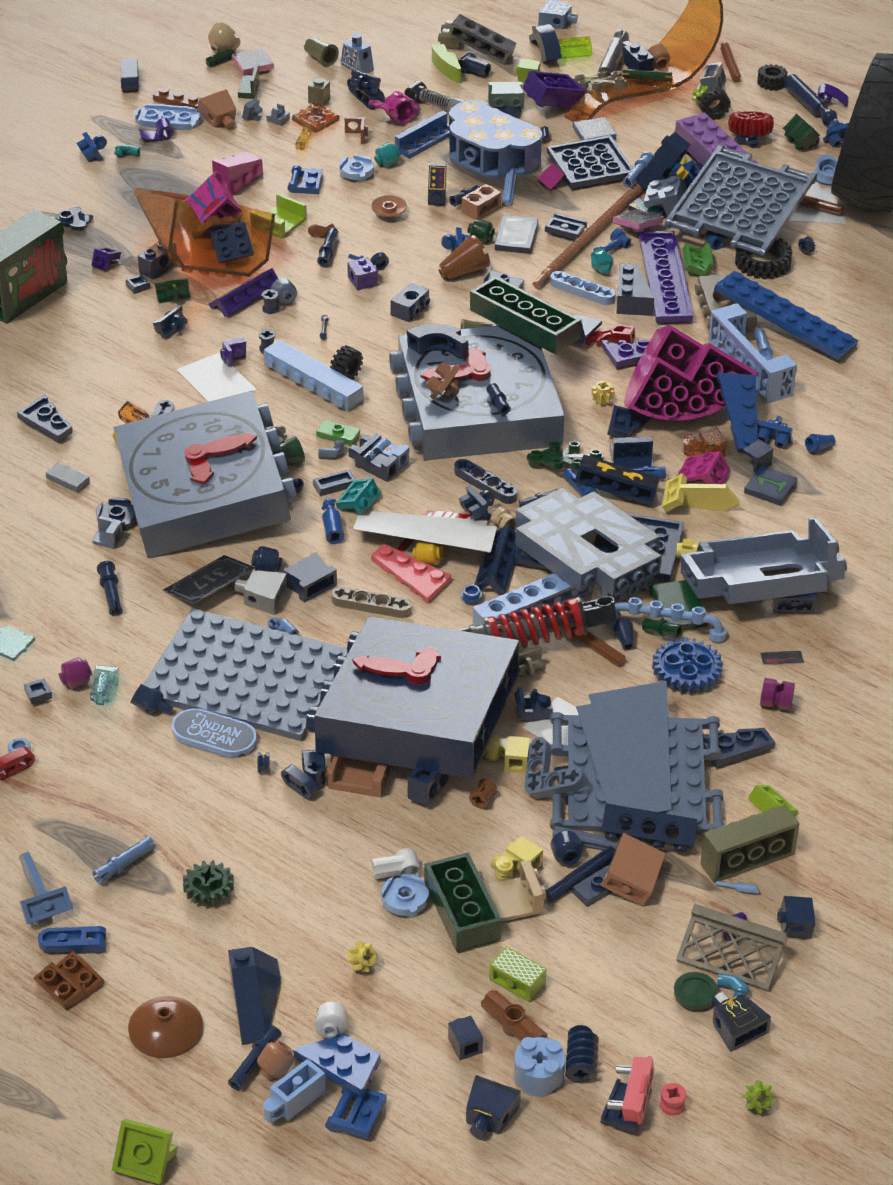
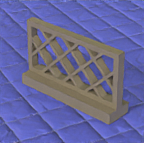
M694 904L691 912L692 916L676 960L714 974L737 976L745 984L769 991L783 948L785 949L787 943V934ZM695 923L704 925L708 933L696 939L692 932ZM722 931L728 933L731 941L718 946L714 935ZM711 937L716 948L703 954L698 943ZM744 939L750 940L754 948L742 954L737 942ZM696 944L701 955L694 959L683 957L686 949ZM734 944L739 956L726 961L721 950ZM768 946L777 949L775 956L767 961L764 960L759 951ZM719 952L724 963L716 967L709 965L706 957ZM757 952L762 963L749 969L744 958ZM742 960L746 971L740 974L732 973L729 965ZM765 967L768 973L766 983L756 981L752 972Z

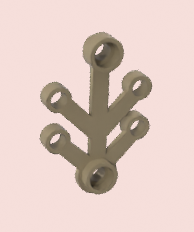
M607 70L599 71L598 75L585 77V75L580 74L574 78L583 89L589 87L588 83H591L592 90L601 89L602 84L614 85V90H624L627 88V81L624 77H621L620 71L612 72L611 76H608Z

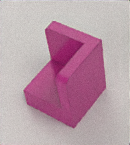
M551 163L537 179L551 190L564 174Z

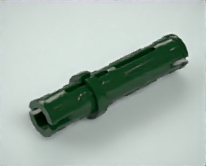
M623 68V73H629V75H622L624 79L672 82V78L665 76H672L673 71Z

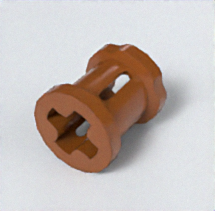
M481 779L478 782L476 791H473L469 796L470 802L477 808H486L489 804V798L496 794L497 786L489 779Z

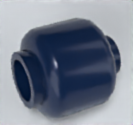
M260 546L258 550L253 552L251 566L256 567L255 571L276 572V569H281L283 558L279 557L277 549Z
M561 831L550 842L554 858L562 865L575 864L583 855V846L575 832Z

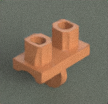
M442 362L435 370L442 379L438 380L433 375L426 382L425 386L432 392L430 397L433 400L443 392L446 397H449L450 394L457 395L460 391L457 386L458 380L454 379L451 381L460 369L456 365L451 368Z

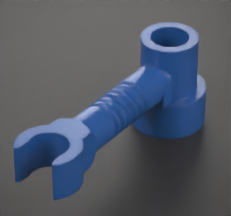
M616 228L610 236L612 242L603 247H596L593 251L602 248L604 251L609 252L620 245L627 248L632 240L625 235L624 231Z
M707 231L704 234V240L714 250L720 249L724 243L723 239L729 238V236L720 233L714 234L712 231Z

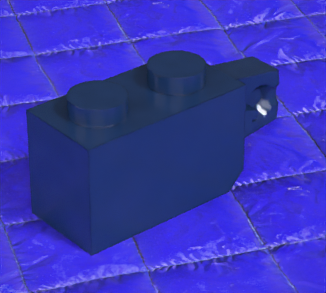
M622 42L624 63L629 69L654 71V57L639 42Z

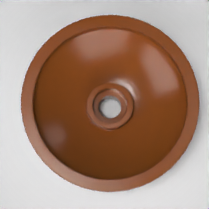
M161 996L144 1002L133 1012L128 1024L129 1037L135 1048L143 1054L155 1058H171L186 1053L197 1044L203 1031V1021L199 1010L191 1002L175 996Z

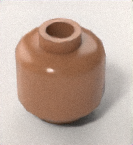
M656 44L648 49V52L654 57L655 69H662L668 65L670 55L664 45Z
M279 1040L267 1043L257 1059V1064L261 1068L259 1072L270 1080L273 1077L283 1078L294 1062L293 1050Z

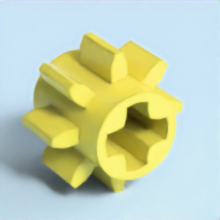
M607 381L598 382L596 387H592V400H596V403L600 405L609 404L610 399H615L614 386H611Z
M684 538L683 543L677 544L676 558H681L680 554L699 552V545L694 544L693 539Z
M355 942L356 948L348 949L347 961L353 966L352 970L369 972V966H376L378 953L372 948V943Z

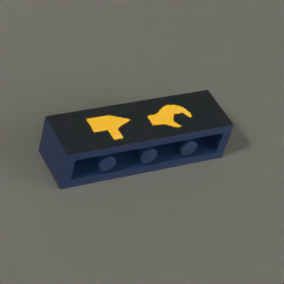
M585 454L579 464L575 483L652 506L660 482V477Z

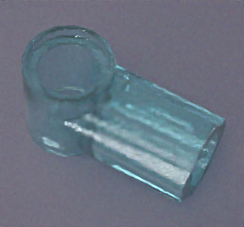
M96 665L94 684L90 693V700L95 702L96 705H104L109 702L113 687L117 686L119 682V667Z

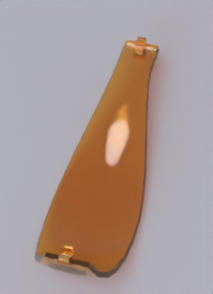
M689 0L679 19L660 41L659 44L664 45L667 49L670 61L666 67L658 69V71H673L672 76H665L672 78V82L625 79L627 81V88L624 90H614V85L602 84L601 89L590 90L564 115V118L573 122L589 120L601 108L611 102L666 92L692 79L706 64L720 38L724 21L722 0ZM622 73L621 77L622 75H629V73Z

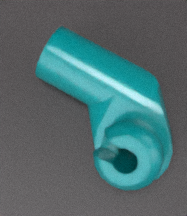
M117 145L114 154L118 157H122L123 153L139 156L140 147Z

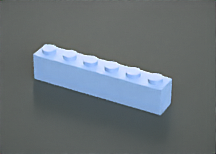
M280 339L264 349L265 366L343 410L349 412L363 402L362 385Z

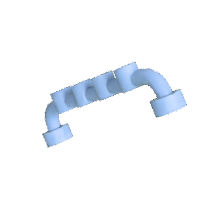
M637 597L630 598L629 603L619 602L615 604L617 619L621 618L619 611H628L631 615L643 613L649 614L652 618L664 616L670 617L673 621L684 619L691 620L694 624H703L705 622L713 625L709 631V639L711 641L723 642L726 639L727 630L722 627L720 620L715 616L705 614V609L702 607H694L692 612L684 611L683 605L676 603L671 606V609L663 608V603L657 600L652 601L650 606L641 605L642 600ZM613 623L605 624L609 627H613Z

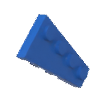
M718 372L716 377L720 383V392L726 404L725 410L727 417L729 416L730 428L736 450L744 451V448L758 440L756 375Z

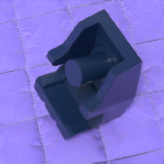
M518 686L514 693L518 719L524 721L549 719L553 713L550 696L539 694L537 689H533L530 695H524L523 687Z

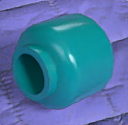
M388 142L376 148L374 159L378 166L382 165L388 168L399 161L401 154L395 144Z

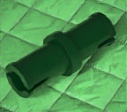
M645 618L642 622L643 631L657 633L658 636L664 637L668 635L680 638L684 632L681 624L669 623L664 619L658 621Z

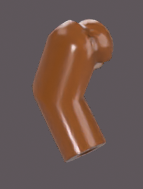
M331 222L325 226L313 224L308 228V233L322 238L327 235L329 228H335V226Z

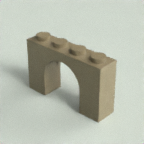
M727 275L698 276V284H695V294L699 296L698 301L699 305L702 306L703 317H706L707 328H710L711 311L726 307L717 302L731 300L714 290L716 283ZM741 307L747 313L746 332H754L757 324V315L747 308Z

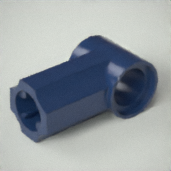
M470 52L458 60L462 73L469 71L486 78L491 70V65L488 62L477 59Z

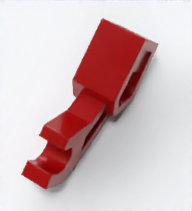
M617 324L613 328L595 331L586 339V345L590 346L592 342H596V346L599 347L602 340H612L613 343H618L619 340H626V343H633L636 338L635 327Z

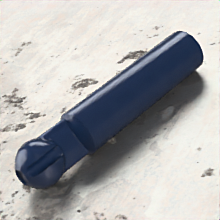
M791 74L785 78L784 87L816 117L821 116L823 124L830 126L831 120L838 119L837 113L834 110L828 109L827 103L797 75Z

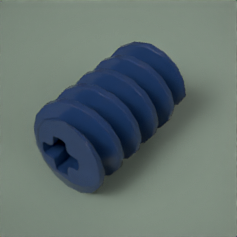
M584 1025L574 1026L568 1031L565 1076L573 1081L591 1080L597 1076L596 1060L598 1059L599 1037L589 1027Z

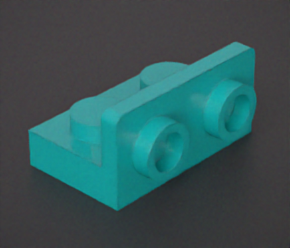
M373 478L353 480L335 504L338 509L351 510L355 508L358 515L364 516L381 493Z

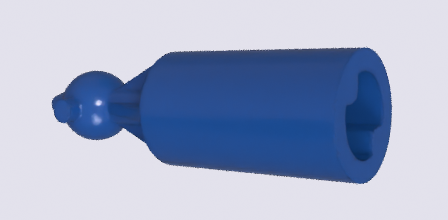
M326 497L321 507L322 510H325L322 520L326 540L330 544H339L344 540L341 516L339 511L334 508L336 499Z

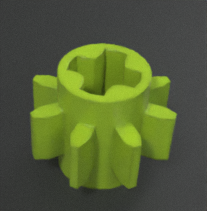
M699 85L698 89H693L692 100H695L697 106L699 105V98L703 97V92H707L708 86Z
M756 1080L753 1086L746 1084L747 1090L742 1095L748 1102L745 1106L750 1110L754 1108L755 1112L760 1114L762 1113V1108H772L770 1104L776 1096H773L770 1092L771 1085L765 1084L763 1086L762 1081Z

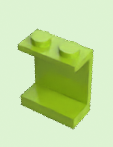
M277 193L276 207L268 213L258 209L252 212L253 227L282 239L307 219V206L302 202Z

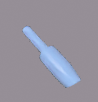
M716 881L717 886L735 888L739 892L761 893L759 888L753 884L741 882L733 884Z

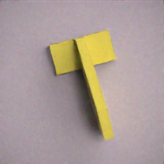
M682 473L666 481L662 508L666 512L678 506L727 511L739 505L740 500L726 484H686L687 478Z

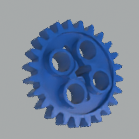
M687 637L684 638V641L676 638L675 643L668 640V645L662 643L661 649H656V654L653 655L652 669H654V675H658V681L663 680L667 681V685L671 684V690L678 687L679 692L687 689V692L690 693L691 689H695L698 693L700 687L707 690L708 685L713 687L714 682L719 681V676L722 675L723 661H721V655H717V649L711 650V644L704 646L703 640L696 643V638H693L692 641H688Z

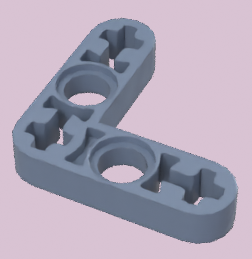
M543 737L535 738L529 745L525 791L532 798L539 799L552 796L553 794H563L582 789L587 783V776L580 768L572 767L550 772L551 745ZM538 764H542L541 769L534 772L535 767ZM556 779H560L559 784L556 787H552V783Z

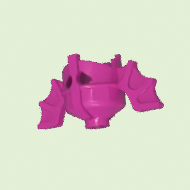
M394 91L385 99V103L378 100H369V105H374L376 109H384L386 114L400 125L410 122L411 118L415 117V111H419V104L400 91Z

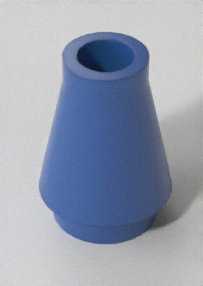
M811 434L805 439L806 449L813 453L834 446L836 443L835 437L832 434Z

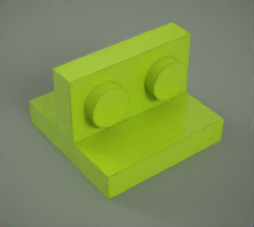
M126 1118L123 1119L120 1125L111 1171L160 1185L164 1181L167 1162L177 1154L178 1145L171 1144L173 1132Z

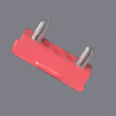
M634 1056L632 1066L616 1065V1074L630 1076L624 1101L608 1100L607 1108L622 1110L624 1121L637 1122V1124L643 1123L655 1071L652 1056Z

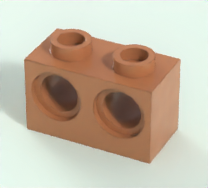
M487 184L462 197V213L474 220L481 219L501 207V192Z

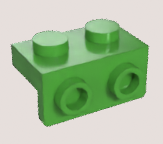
M706 243L702 250L685 244L682 249L685 270L691 274L706 276L714 266L710 244Z

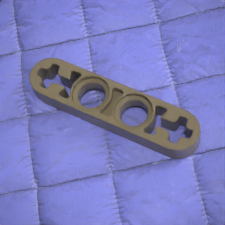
M336 587L332 590V603L337 607L398 618H405L411 614V601L404 597L348 587ZM357 599H365L366 601H365V602H357L356 600H357ZM384 602L386 605L379 606L377 603Z

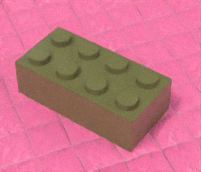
M782 805L756 815H751L745 819L731 822L728 825L711 829L705 832L703 836L700 865L713 883H716V881H722L795 855L800 823L786 805Z

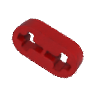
M28 747L18 748L0 757V779L15 775L29 768L34 763L35 755Z

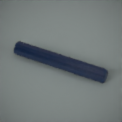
M612 846L607 847L545 890L546 899L549 902L555 901L571 890L573 886L600 870L612 861L616 850Z

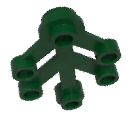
M577 441L569 442V448L561 451V443L550 442L548 449L543 451L533 450L527 454V461L533 467H540L545 464L553 469L560 470L566 464L573 469H578L584 454H572L580 451V443ZM593 449L589 454H585L604 460L602 451L598 449Z

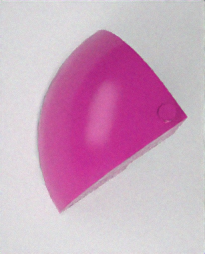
M668 325L656 329L629 382L624 404L625 407L651 418L673 421L691 420L707 416L726 406L720 392V383L716 377L718 372L757 375L758 372L710 343L702 345L673 326Z

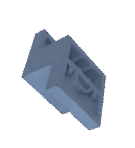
M672 176L668 179L650 182L643 201L645 207L662 204L668 217L687 190L685 181L679 177Z

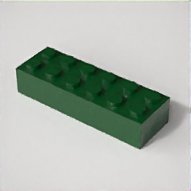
M497 276L470 291V311L553 354L559 353L581 339L580 318Z

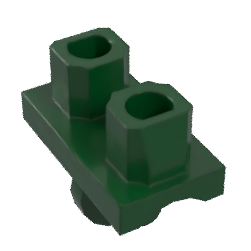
M188 278L155 283L158 302L191 297Z

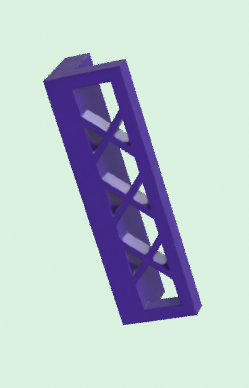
M270 268L210 302L209 306L210 308L219 306L225 317L260 297L263 291L270 290L278 277L273 268Z

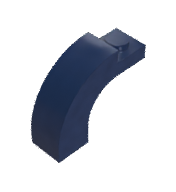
M550 24L532 26L533 33L529 35L530 42L537 41L542 63L560 60L562 58L560 45L554 28Z

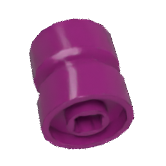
M764 678L760 705L767 707L777 705L778 709L791 711L795 683L783 681L779 684L775 679Z

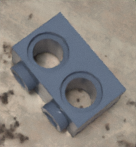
M722 62L706 65L700 77L701 86H708L709 90L712 87L723 89L727 81Z

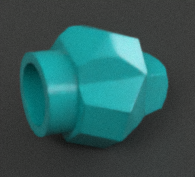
M602 248L595 249L591 253L592 268L602 274H607L612 267L613 257Z

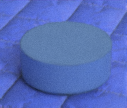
M24 738L14 739L8 744V752L10 753L21 747H28L31 750L30 742Z

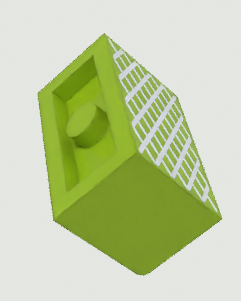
M506 946L491 962L489 980L530 1002L545 986L547 968Z

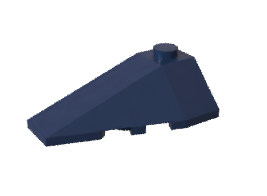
M254 947L228 950L229 969L242 1045L253 1044L261 1038L267 1027L271 1025L273 1008L277 999L276 995L281 982L278 960Z

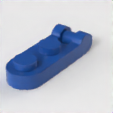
M102 926L46 928L38 935L39 948L49 953L92 951L93 953L101 954L106 950L104 939L106 938L107 930Z

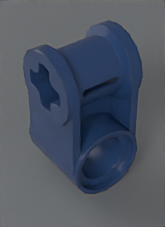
M316 749L301 750L304 773L317 783L319 790L325 786V754L316 752Z

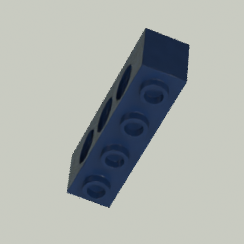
M606 803L600 833L605 834V838L609 837L617 840L619 836L621 837L625 833L639 841L651 842V846L664 848L666 844L674 846V850L687 852L688 848L692 849L694 846L698 819ZM621 819L630 820L632 828L629 830L621 829L619 821ZM644 823L653 824L655 828L654 833H644L642 825ZM667 827H674L678 833L677 837H667L665 829Z

